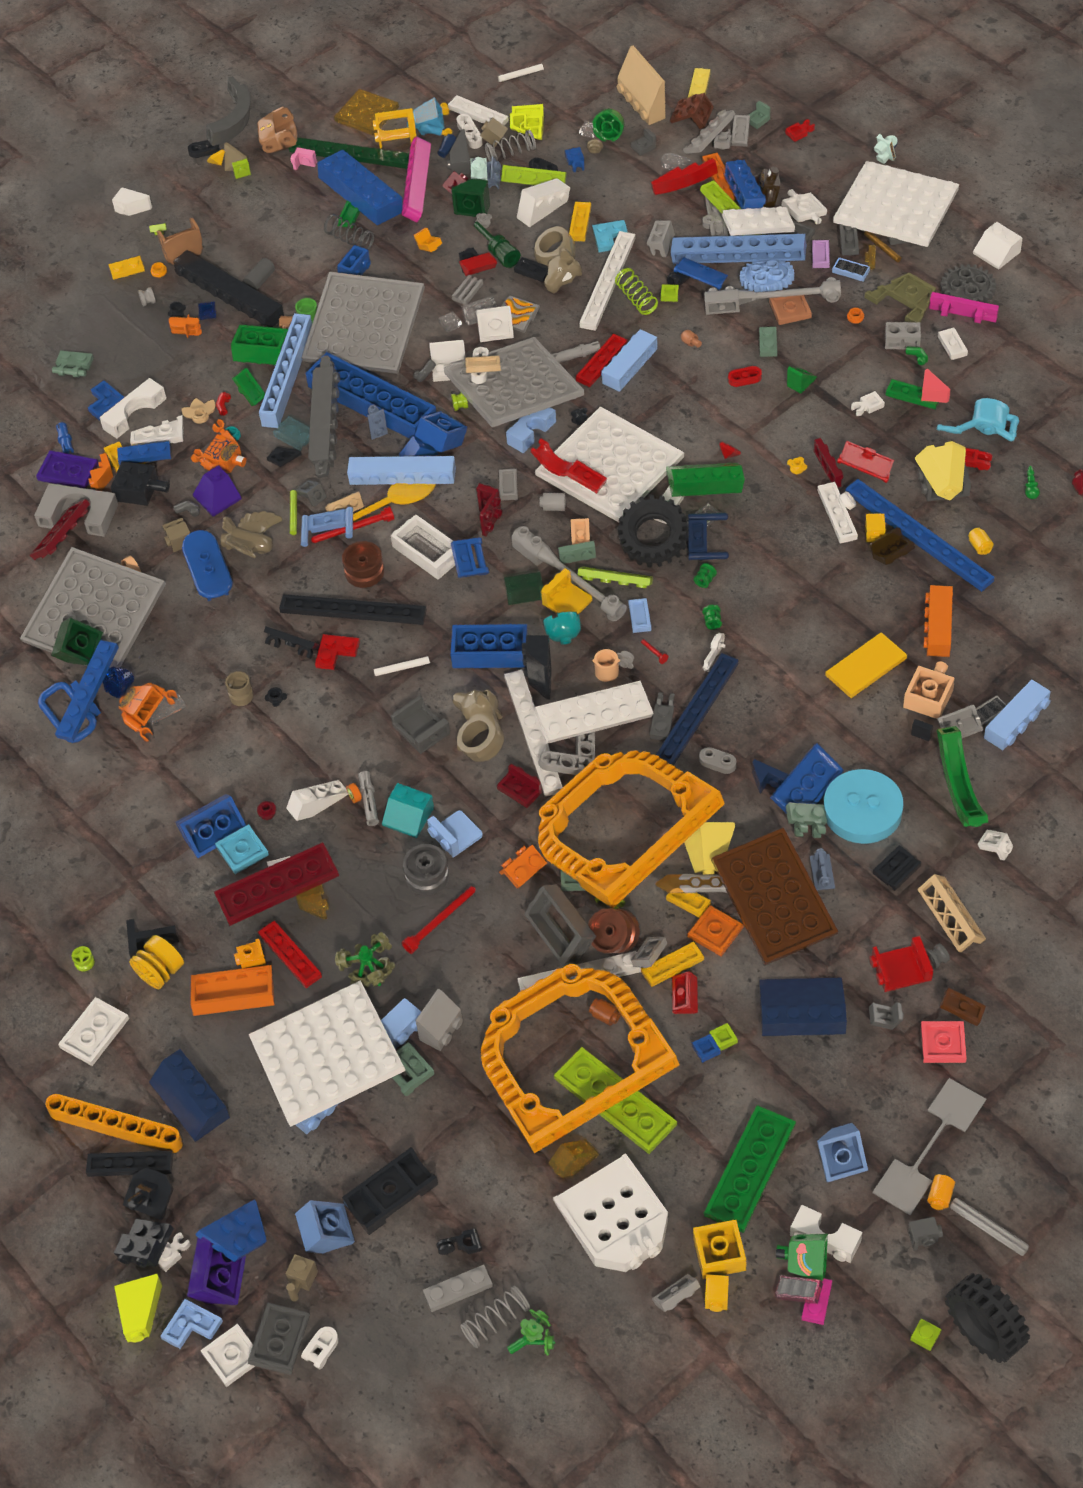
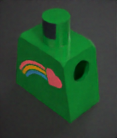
M828 1234L793 1235L789 1241V1246L777 1245L776 1258L788 1260V1271L790 1273L823 1282L827 1268Z

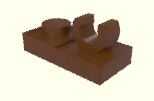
M950 988L945 991L940 1005L941 1009L975 1026L980 1024L986 1007Z

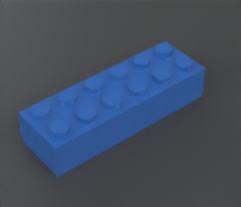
M344 150L317 162L318 178L346 201L351 202V205L355 208L357 207L362 214L377 226L402 213V196Z

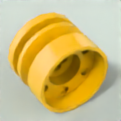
M153 935L144 944L145 951L139 950L136 956L130 959L129 963L143 981L155 989H161L165 984L164 982H168L170 979L168 973L175 974L184 965V960L169 942L162 937Z

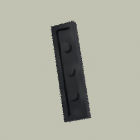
M173 1152L91 1153L87 1156L86 1175L87 1177L134 1175L145 1168H150L164 1174H172Z

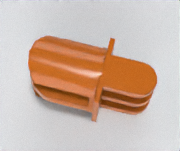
M189 314L187 318H169L172 334H185L187 338H189V335L199 336L202 334L198 318H191Z

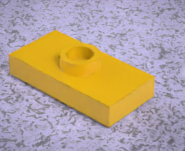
M697 892L668 893L666 896L667 901L699 918L711 904L710 899Z

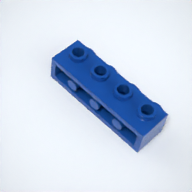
M745 160L726 162L724 176L741 209L763 208V205L766 203L765 195L762 194L761 188Z

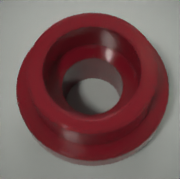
M270 801L262 802L257 807L259 817L264 820L272 819L277 811L275 804Z

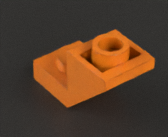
M106 453L100 454L101 462H98L100 468L90 470L92 478H89L91 489L95 488L96 491H103L113 478Z

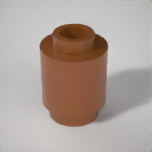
M594 999L589 1008V1013L592 1014V1017L609 1026L613 1023L616 1024L621 1017L616 1006L604 999Z

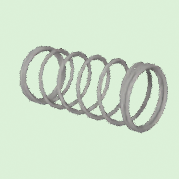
M527 130L525 136L522 133H518L517 139L511 135L509 142L506 138H502L501 144L495 140L493 147L491 144L485 143L488 160L491 161L492 156H494L496 161H498L494 147L495 142L500 145L503 157L506 159L502 145L503 139L509 144L511 155L514 156L510 143L511 137L516 140L518 150L522 154L518 141L519 134L525 139L527 150L530 151V148L535 150L536 142L532 131Z
M516 1286L511 1287L512 1294L507 1291L504 1292L506 1304L500 1299H494L496 1311L490 1306H485L484 1311L487 1319L482 1314L475 1313L477 1326L469 1320L460 1325L464 1335L475 1348L480 1347V1343L474 1332L467 1325V1322L471 1323L488 1341L479 1325L477 1315L481 1316L497 1333L487 1314L486 1308L491 1309L507 1326L497 1308L496 1301L501 1302L513 1317L517 1319L507 1302L506 1293L518 1302L524 1312L530 1309L527 1299Z

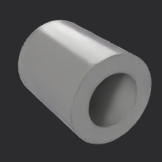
M543 493V496H540V507H543V511H565V493Z

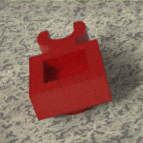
M809 119L805 120L803 124L797 122L786 128L785 134L796 142L808 136V132L814 131L815 124L810 125Z

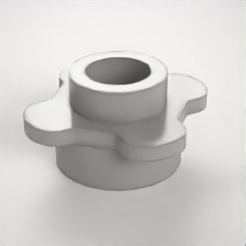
M479 213L476 215L477 220L475 222L478 221L484 228H488L491 224L490 219L492 215Z
M621 651V653H617L621 667H628L630 669L634 667L632 664L634 656L630 652Z

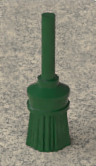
M478 221L474 223V227L489 241V252L498 258L503 267H514L520 259V251L513 247L504 236H493Z

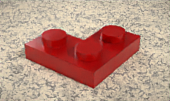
M323 634L315 661L316 668L334 670L338 655L356 657L360 644L359 638Z

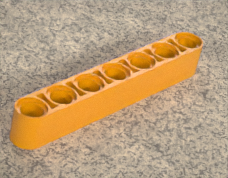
M60 1094L50 1095L46 1099V1108L50 1116L55 1120L161 1151L176 1153L183 1146L179 1131L172 1126ZM137 1127L135 1130L129 1131L131 1128ZM171 1138H176L174 1141L168 1142Z

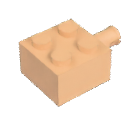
M939 661L936 663L934 671L918 666L906 690L903 708L936 719L941 717L954 687L955 678L945 675L948 665Z

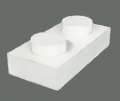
M955 328L938 332V338L951 360L967 356L968 350Z

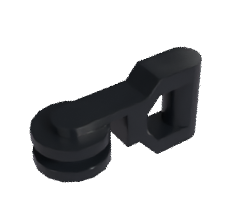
M477 1229L465 1230L459 1236L442 1239L436 1244L440 1255L453 1252L455 1250L454 1242H456L458 1250H463L467 1254L482 1250ZM470 1237L472 1246H466L463 1240Z

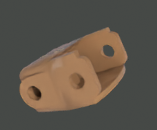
M282 106L258 121V138L264 152L273 153L296 145L297 128L293 121V114L288 108Z
M189 218L191 228L164 238L161 231H156L167 263L174 265L173 261L186 250L197 256L202 253L201 233L193 218Z

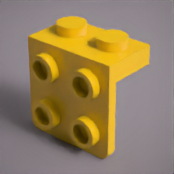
M566 568L557 573L554 579L549 584L544 585L541 590L542 605L556 614L576 612L578 615L592 602L590 594L571 583V571Z

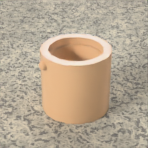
M610 649L598 651L592 660L594 662L595 676L603 682L615 680L619 675L620 659H618V655Z

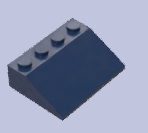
M842 978L759 980L762 1036L846 1034L847 1018Z

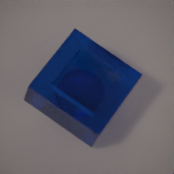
M215 302L198 304L200 320L217 318Z

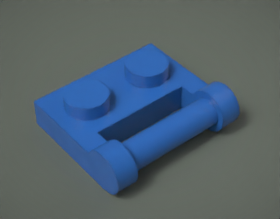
M482 538L458 540L450 543L458 578L481 576L490 573L489 568L486 567L483 555ZM471 546L475 548L479 568H476Z

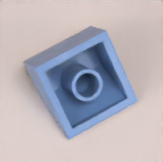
M310 1200L295 1213L306 1252L326 1253L355 1242L344 1204Z

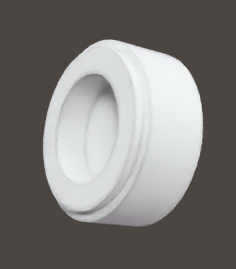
M844 492L840 495L841 501L849 510L856 507V501L849 492Z

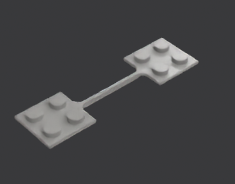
M949 1078L928 1109V1112L942 1120L941 1126L914 1166H907L894 1159L874 1189L873 1194L911 1215L933 1182L918 1172V1166L946 1125H953L966 1132L985 1103L986 1098Z

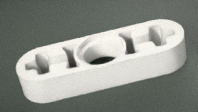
M460 114L456 119L457 127L460 131L465 129L466 141L470 148H480L483 144L480 132L468 114Z
M477 347L473 350V357L489 356V351L485 347ZM487 372L471 373V381L473 383L482 384L486 382Z

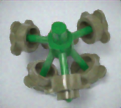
M380 932L378 935L373 934L371 936L372 948L362 946V944L355 945L354 955H351L344 948L340 952H336L335 963L340 971L351 967L352 962L361 964L360 969H356L348 975L351 979V985L361 980L364 987H368L370 984H373L374 987L381 986L385 982L384 979L395 968V963L390 962L388 957L378 960L373 957L374 951L381 953L385 949L390 950L392 948L385 933ZM369 966L371 971L369 975L364 971V967Z

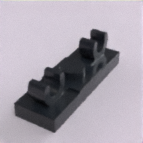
M265 626L264 633L270 634L266 638L265 644L270 645L274 639V647L279 648L281 645L280 639L285 640V645L294 648L296 645L302 646L298 649V655L303 656L304 651L307 650L308 654L306 657L309 659L313 657L312 649L319 651L320 644Z

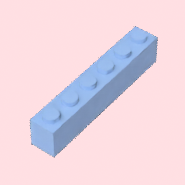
M454 456L349 457L347 475L350 485H394L396 483L454 484L456 465Z

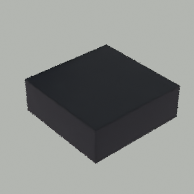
M915 719L912 724L911 735L930 741L933 725Z

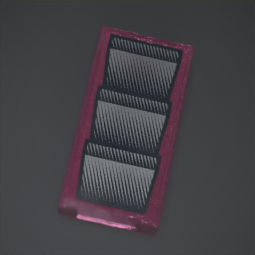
M780 1275L774 1296L782 1300L818 1304L823 1283L821 1280Z

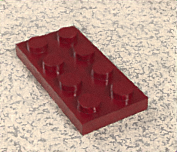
M83 499L71 505L29 556L36 560L40 557L43 559L47 554L51 555L54 553L58 542L61 543L68 536L66 534L69 529L72 530L78 524L76 520L87 513L88 510L86 508L90 503Z

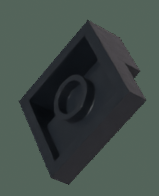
M135 1219L129 1234H122L114 1254L118 1257L117 1260L126 1265L135 1263L144 1268L147 1266L156 1267L174 1228L167 1223Z

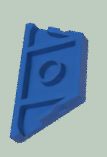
M255 1199L200 1229L195 1234L199 1239L205 1237L211 1241L214 1249L224 1253L233 1262L253 1252L267 1242Z

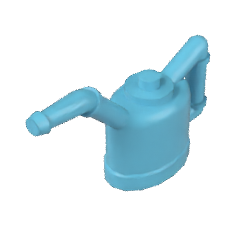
M982 398L975 402L971 421L956 427L942 424L937 425L938 431L941 430L953 434H961L963 431L975 427L985 435L998 434L1008 441H1014L1017 435L1019 417L1009 414L1010 409L1007 404L996 399ZM1007 421L1011 422L1009 432L1005 430Z

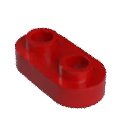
M757 366L735 369L728 374V383L733 387L758 383L762 379V370Z

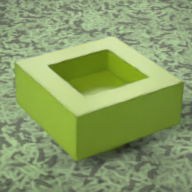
M247 159L232 163L236 179L251 175Z
M165 223L149 226L150 233L157 235L156 231L158 230L162 234H164V231H168Z
M662 284L661 301L678 302L679 285Z
M728 1023L709 1031V1034H711L721 1051L738 1043V1039Z
M921 1319L910 1340L931 1351L941 1333V1329Z

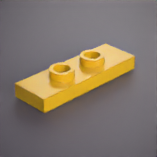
M693 941L656 960L652 967L641 968V973L649 985L653 987L704 961V956Z

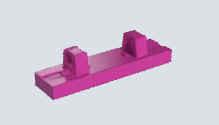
M932 292L929 309L941 311V316L946 317L948 313L975 318L974 322L981 324L982 320L996 323L999 306Z

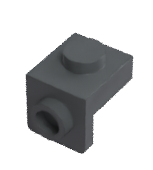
M896 1002L892 1007L875 1003L869 1006L870 1025L893 1030L903 1021L904 1013L899 1002Z

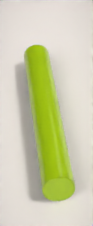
M296 490L290 491L291 535L297 534Z

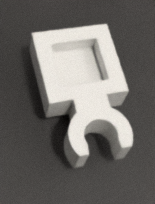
M874 391L861 397L860 402L852 403L851 410L857 409L856 416H861L866 410L870 414L883 408L885 402Z
M181 1232L174 1236L171 1244L167 1242L158 1262V1265L165 1272L182 1258L179 1252L187 1250L191 1245L189 1240L182 1244L179 1243L184 1238Z

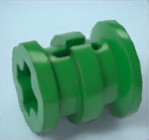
M703 563L694 577L695 584L701 588H707L713 577L717 575V570L712 565Z
M708 605L702 610L707 629L714 630L722 626L721 609L718 605Z

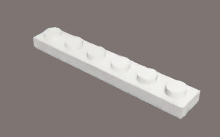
M636 951L577 964L580 969L593 968L594 970H605L618 977L641 972V967H633L631 962L637 953ZM555 970L518 978L520 991L528 989L538 980L551 975Z

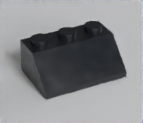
M526 635V643H522L523 665L525 666L524 675L528 677L529 685L545 699L551 700L552 666L549 635Z

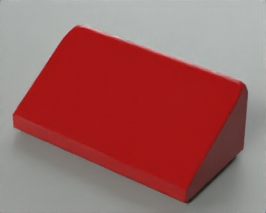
M489 252L459 261L465 276L495 268L497 265L496 259Z
M690 971L672 977V1013L674 1014L698 1013L697 977Z

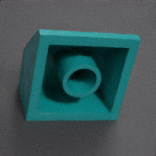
M397 783L388 798L382 826L417 838L434 809L432 795Z

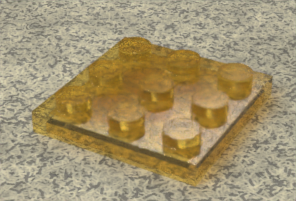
M358 89L334 116V120L340 124L375 135L374 133H377V130H374L373 120H376L375 113L396 111L399 108V103ZM387 120L382 121L379 127L381 128Z

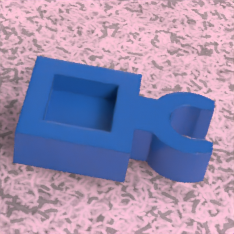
M581 148L565 150V157L568 165H572L573 172H576L577 167H581L583 171L585 169L584 156Z

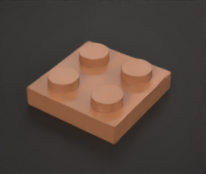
M804 295L769 298L770 306L779 325L812 318L811 310Z

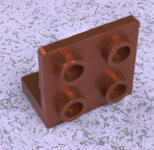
M705 93L695 94L686 99L683 98L678 101L670 122L675 123L692 117L699 129L705 128L714 106Z

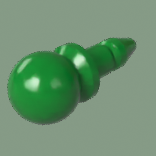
M1029 466L1027 471L1028 483L1025 484L1027 487L1025 495L1029 499H1036L1040 494V490L1037 487L1038 482H1035L1034 470L1032 466Z

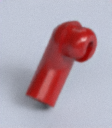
M226 392L220 393L215 403L221 416L228 413L225 402L228 403L229 399H231V395Z

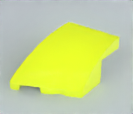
M543 104L512 106L510 129L525 134L527 130H531L534 138L542 140L544 125Z

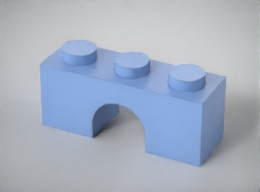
M549 407L519 418L518 422L506 432L507 444L524 453L534 444V432L532 429H540L546 432L556 422V411Z

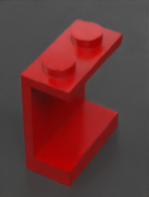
M920 936L913 937L909 947L879 954L877 946L873 947L870 963L872 968H876L877 982L883 986L884 992L932 981L933 968Z

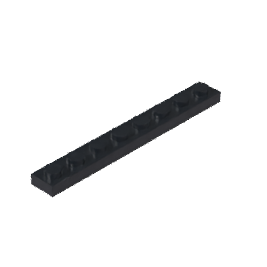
M283 594L279 607L280 613L419 625H424L427 612L426 606L287 594Z

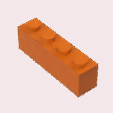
M930 585V591L925 595V604H929V606L925 607V618H928V622L924 624V633L928 634L927 637H924L923 648H927V656L950 657L953 586Z

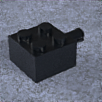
M121 461L110 488L112 493H115L117 502L148 506L153 492L161 491L167 493L170 484L168 481H159L155 466Z

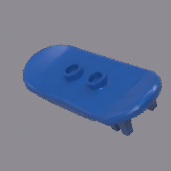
M204 530L189 533L183 540L182 551L199 595L207 598L208 601H211V598L229 595L228 592L232 588L233 581L215 536Z

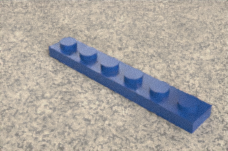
M100 640L55 733L57 738L74 742L118 651L119 646L117 643Z

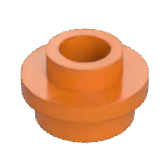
M852 308L847 314V319L851 323H860L864 320V313L860 308Z

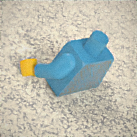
M433 98L414 109L415 129H418L421 135L435 134L447 136L452 134L450 128L443 130L445 128L443 115L449 114L447 103L439 105L437 100Z

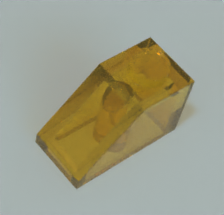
M586 1139L564 1143L557 1149L549 1161V1165L562 1178L573 1176L599 1155V1152Z

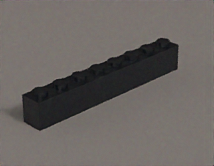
M188 250L184 251L173 261L174 270L178 276L184 277L190 283L196 284L202 290L208 291L214 297L220 298L226 304H230L238 311H242L250 318L259 321L262 325L274 327L279 322L280 316H284L281 304Z

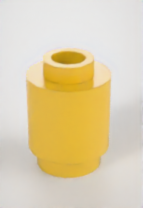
M974 528L970 531L968 535L969 541L977 553L980 555L990 553L994 543L985 530Z

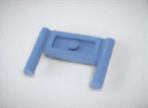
M347 507L346 509L310 516L303 515L301 546H308V531L316 533L346 527V538H352L353 508Z

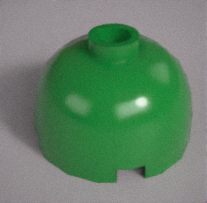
M603 109L595 116L592 122L594 134L605 142L606 140H612L611 142L617 140L624 131V118L614 109Z

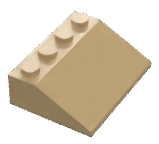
M630 46L618 75L617 90L633 106V109L640 114L642 120L651 125L665 119V81L634 46Z

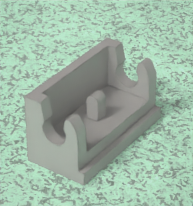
M655 221L647 241V246L650 247V251L654 256L656 254L655 249L660 251L662 257L667 256L672 239L675 236L672 222Z
M974 705L937 718L940 729L957 726L961 731L962 738L983 731Z

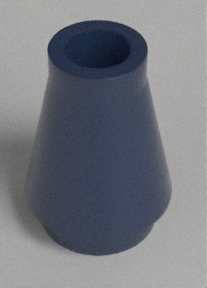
M448 134L444 136L440 149L437 152L440 157L445 158L449 154L457 139L454 135Z

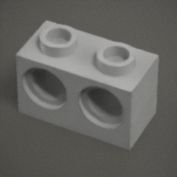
M886 322L885 349H906L907 346L920 347V322Z

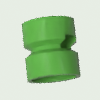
M311 298L300 299L295 305L296 314L311 315L313 323L317 311L316 301Z

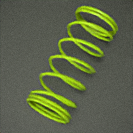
M625 268L615 277L616 285L623 290V293L632 301L637 310L642 315L652 313L658 306V300L656 297H653L651 292H648L646 286H643V282L639 281L637 275H634V271L631 268ZM631 271L632 276L624 284H619L621 277L626 272ZM634 277H637V281L629 289H624V286L628 285ZM635 283H642V287L638 288L634 294H629V290L634 287ZM642 288H646V293H643L639 299L633 300L635 294L640 292ZM647 293L651 294L650 297H647L638 305V301L644 298ZM647 300H656L655 305L651 309L641 311V307L647 304L645 303Z

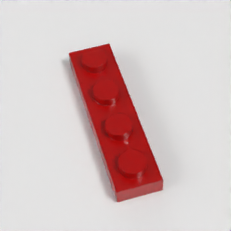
M613 334L576 375V381L591 387L601 376L603 368L608 366L614 356H617L622 347L628 343V340Z
M275 920L258 931L259 936L305 988H308L322 978V973Z

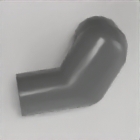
M429 360L421 371H415L414 379L418 382L424 381L435 368L436 363Z
M187 500L174 505V511L177 514L188 511L193 517H196L200 514V507Z

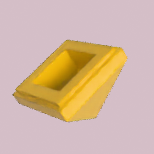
M220 150L211 155L207 162L222 165L225 151Z

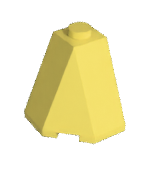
M953 441L946 442L945 446L940 447L931 445L927 446L915 457L916 462L938 496L952 500L962 491L966 454L964 446Z
M705 822L684 842L695 873L707 875L717 872L711 859L728 851L735 823Z

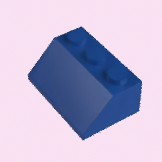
M227 794L175 822L184 840L197 858L216 849V842L246 826L232 797Z

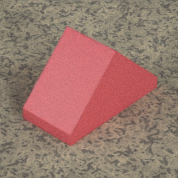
M926 369L921 401L949 402L950 388L930 370Z

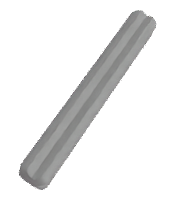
M955 1198L952 1201L950 1208L1019 1255L1023 1256L1026 1254L1029 1248L1027 1243L959 1198Z

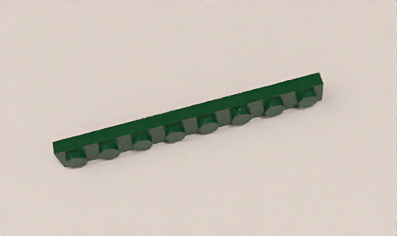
M298 137L296 145L289 148V152L295 153L297 148L313 150L316 156L329 157L344 150L358 162L408 169L410 154Z

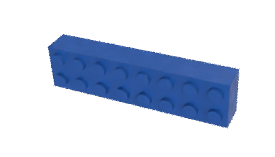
M328 352L323 355H328L331 358L336 372L340 375L338 403L366 417L369 415L368 408L370 405H375L379 410L384 409L387 428L409 439L415 436L420 417L436 413V406ZM321 358L306 372L308 387L311 389L313 370L320 367Z

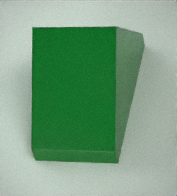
M789 366L787 369V387L800 394L817 378V376L802 368Z

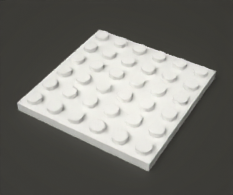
M866 161L836 212L833 223L851 226L852 228L855 227L860 230L928 247L959 190V184Z
M599 407L554 451L564 461L575 462L578 460L605 476L607 482L596 494L568 476H557L548 471L542 464L535 470V474L619 522V518L624 516L623 510L625 508L629 510L632 501L635 504L639 503V498L642 496L644 498L667 475L666 467L676 466L684 458V452L610 411Z
M361 980L249 1034L290 1127L406 1071Z

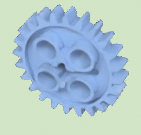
M769 260L752 262V264L747 263L746 267H742V271H740L741 286H744V289H748V291L754 290L755 293L783 290V287L788 288V285H791L792 281H794L793 265L785 261Z

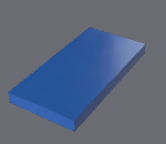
M816 743L770 798L786 814V805L789 802L817 804L824 796L829 784L841 775L844 769Z

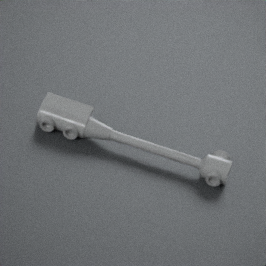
M830 277L823 281L820 287L756 293L754 291L738 290L732 286H728L725 290L720 291L717 288H710L708 292H704L706 315L740 312L739 305L755 301L756 299L821 294L828 302L834 303L841 297L840 280Z
M520 526L514 531L512 547L536 566L545 562L560 571L566 568L571 571V580L601 602L600 608L607 614V618L610 621H617L624 615L627 606L616 595L605 597L561 563L550 547L542 541L541 537L531 533L528 527Z

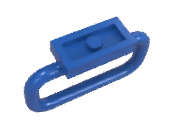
M76 680L70 685L65 682H57L46 689L38 699L40 709L56 729L60 721L46 704V699L59 689L65 690L72 699L79 685ZM94 702L86 715L89 725L77 734L74 742L66 740L67 742H79L95 730L97 725L95 717L101 712Z

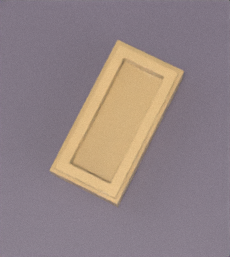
M500 356L466 357V373L501 371Z

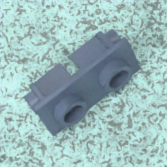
M492 156L491 161L487 162L488 187L491 188L495 185L499 189L501 164L499 161H496L494 156Z
M370 405L367 417L371 439L373 440L388 434L384 409L379 410L375 405Z
M822 848L817 849L816 853L810 856L814 886L816 890L835 889L830 855L826 854Z

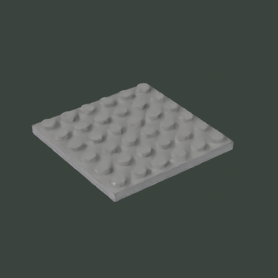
M329 272L301 357L302 360L316 363L328 352L360 369L398 374L425 289L424 283Z
M535 337L489 352V356H500L501 371L487 372V380L482 384H476L471 381V373H466L465 360L444 367L445 375L491 427L499 426L584 395V389Z
M71 547L21 635L20 640L52 653L61 622L73 618L102 631L101 640L117 643L119 646L118 651L107 671L108 675L115 677L166 583L164 580Z

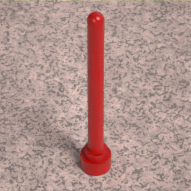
M391 507L383 508L380 514L354 522L353 530L381 520L387 522L395 520ZM346 527L313 536L311 541L317 543L346 533Z
M470 886L415 936L406 937L401 942L403 948L408 953L413 954L418 949L422 939L476 892L475 887Z

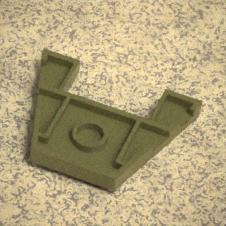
M907 273L891 280V283L888 285H880L872 292L870 290L867 291L865 298L877 305L889 295L913 309L905 316V322L921 323L930 305L932 292L936 293V287L911 273Z

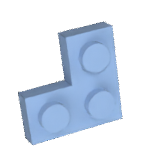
M184 1299L161 1334V1339L181 1349L192 1330L211 1340L223 1320L217 1315Z

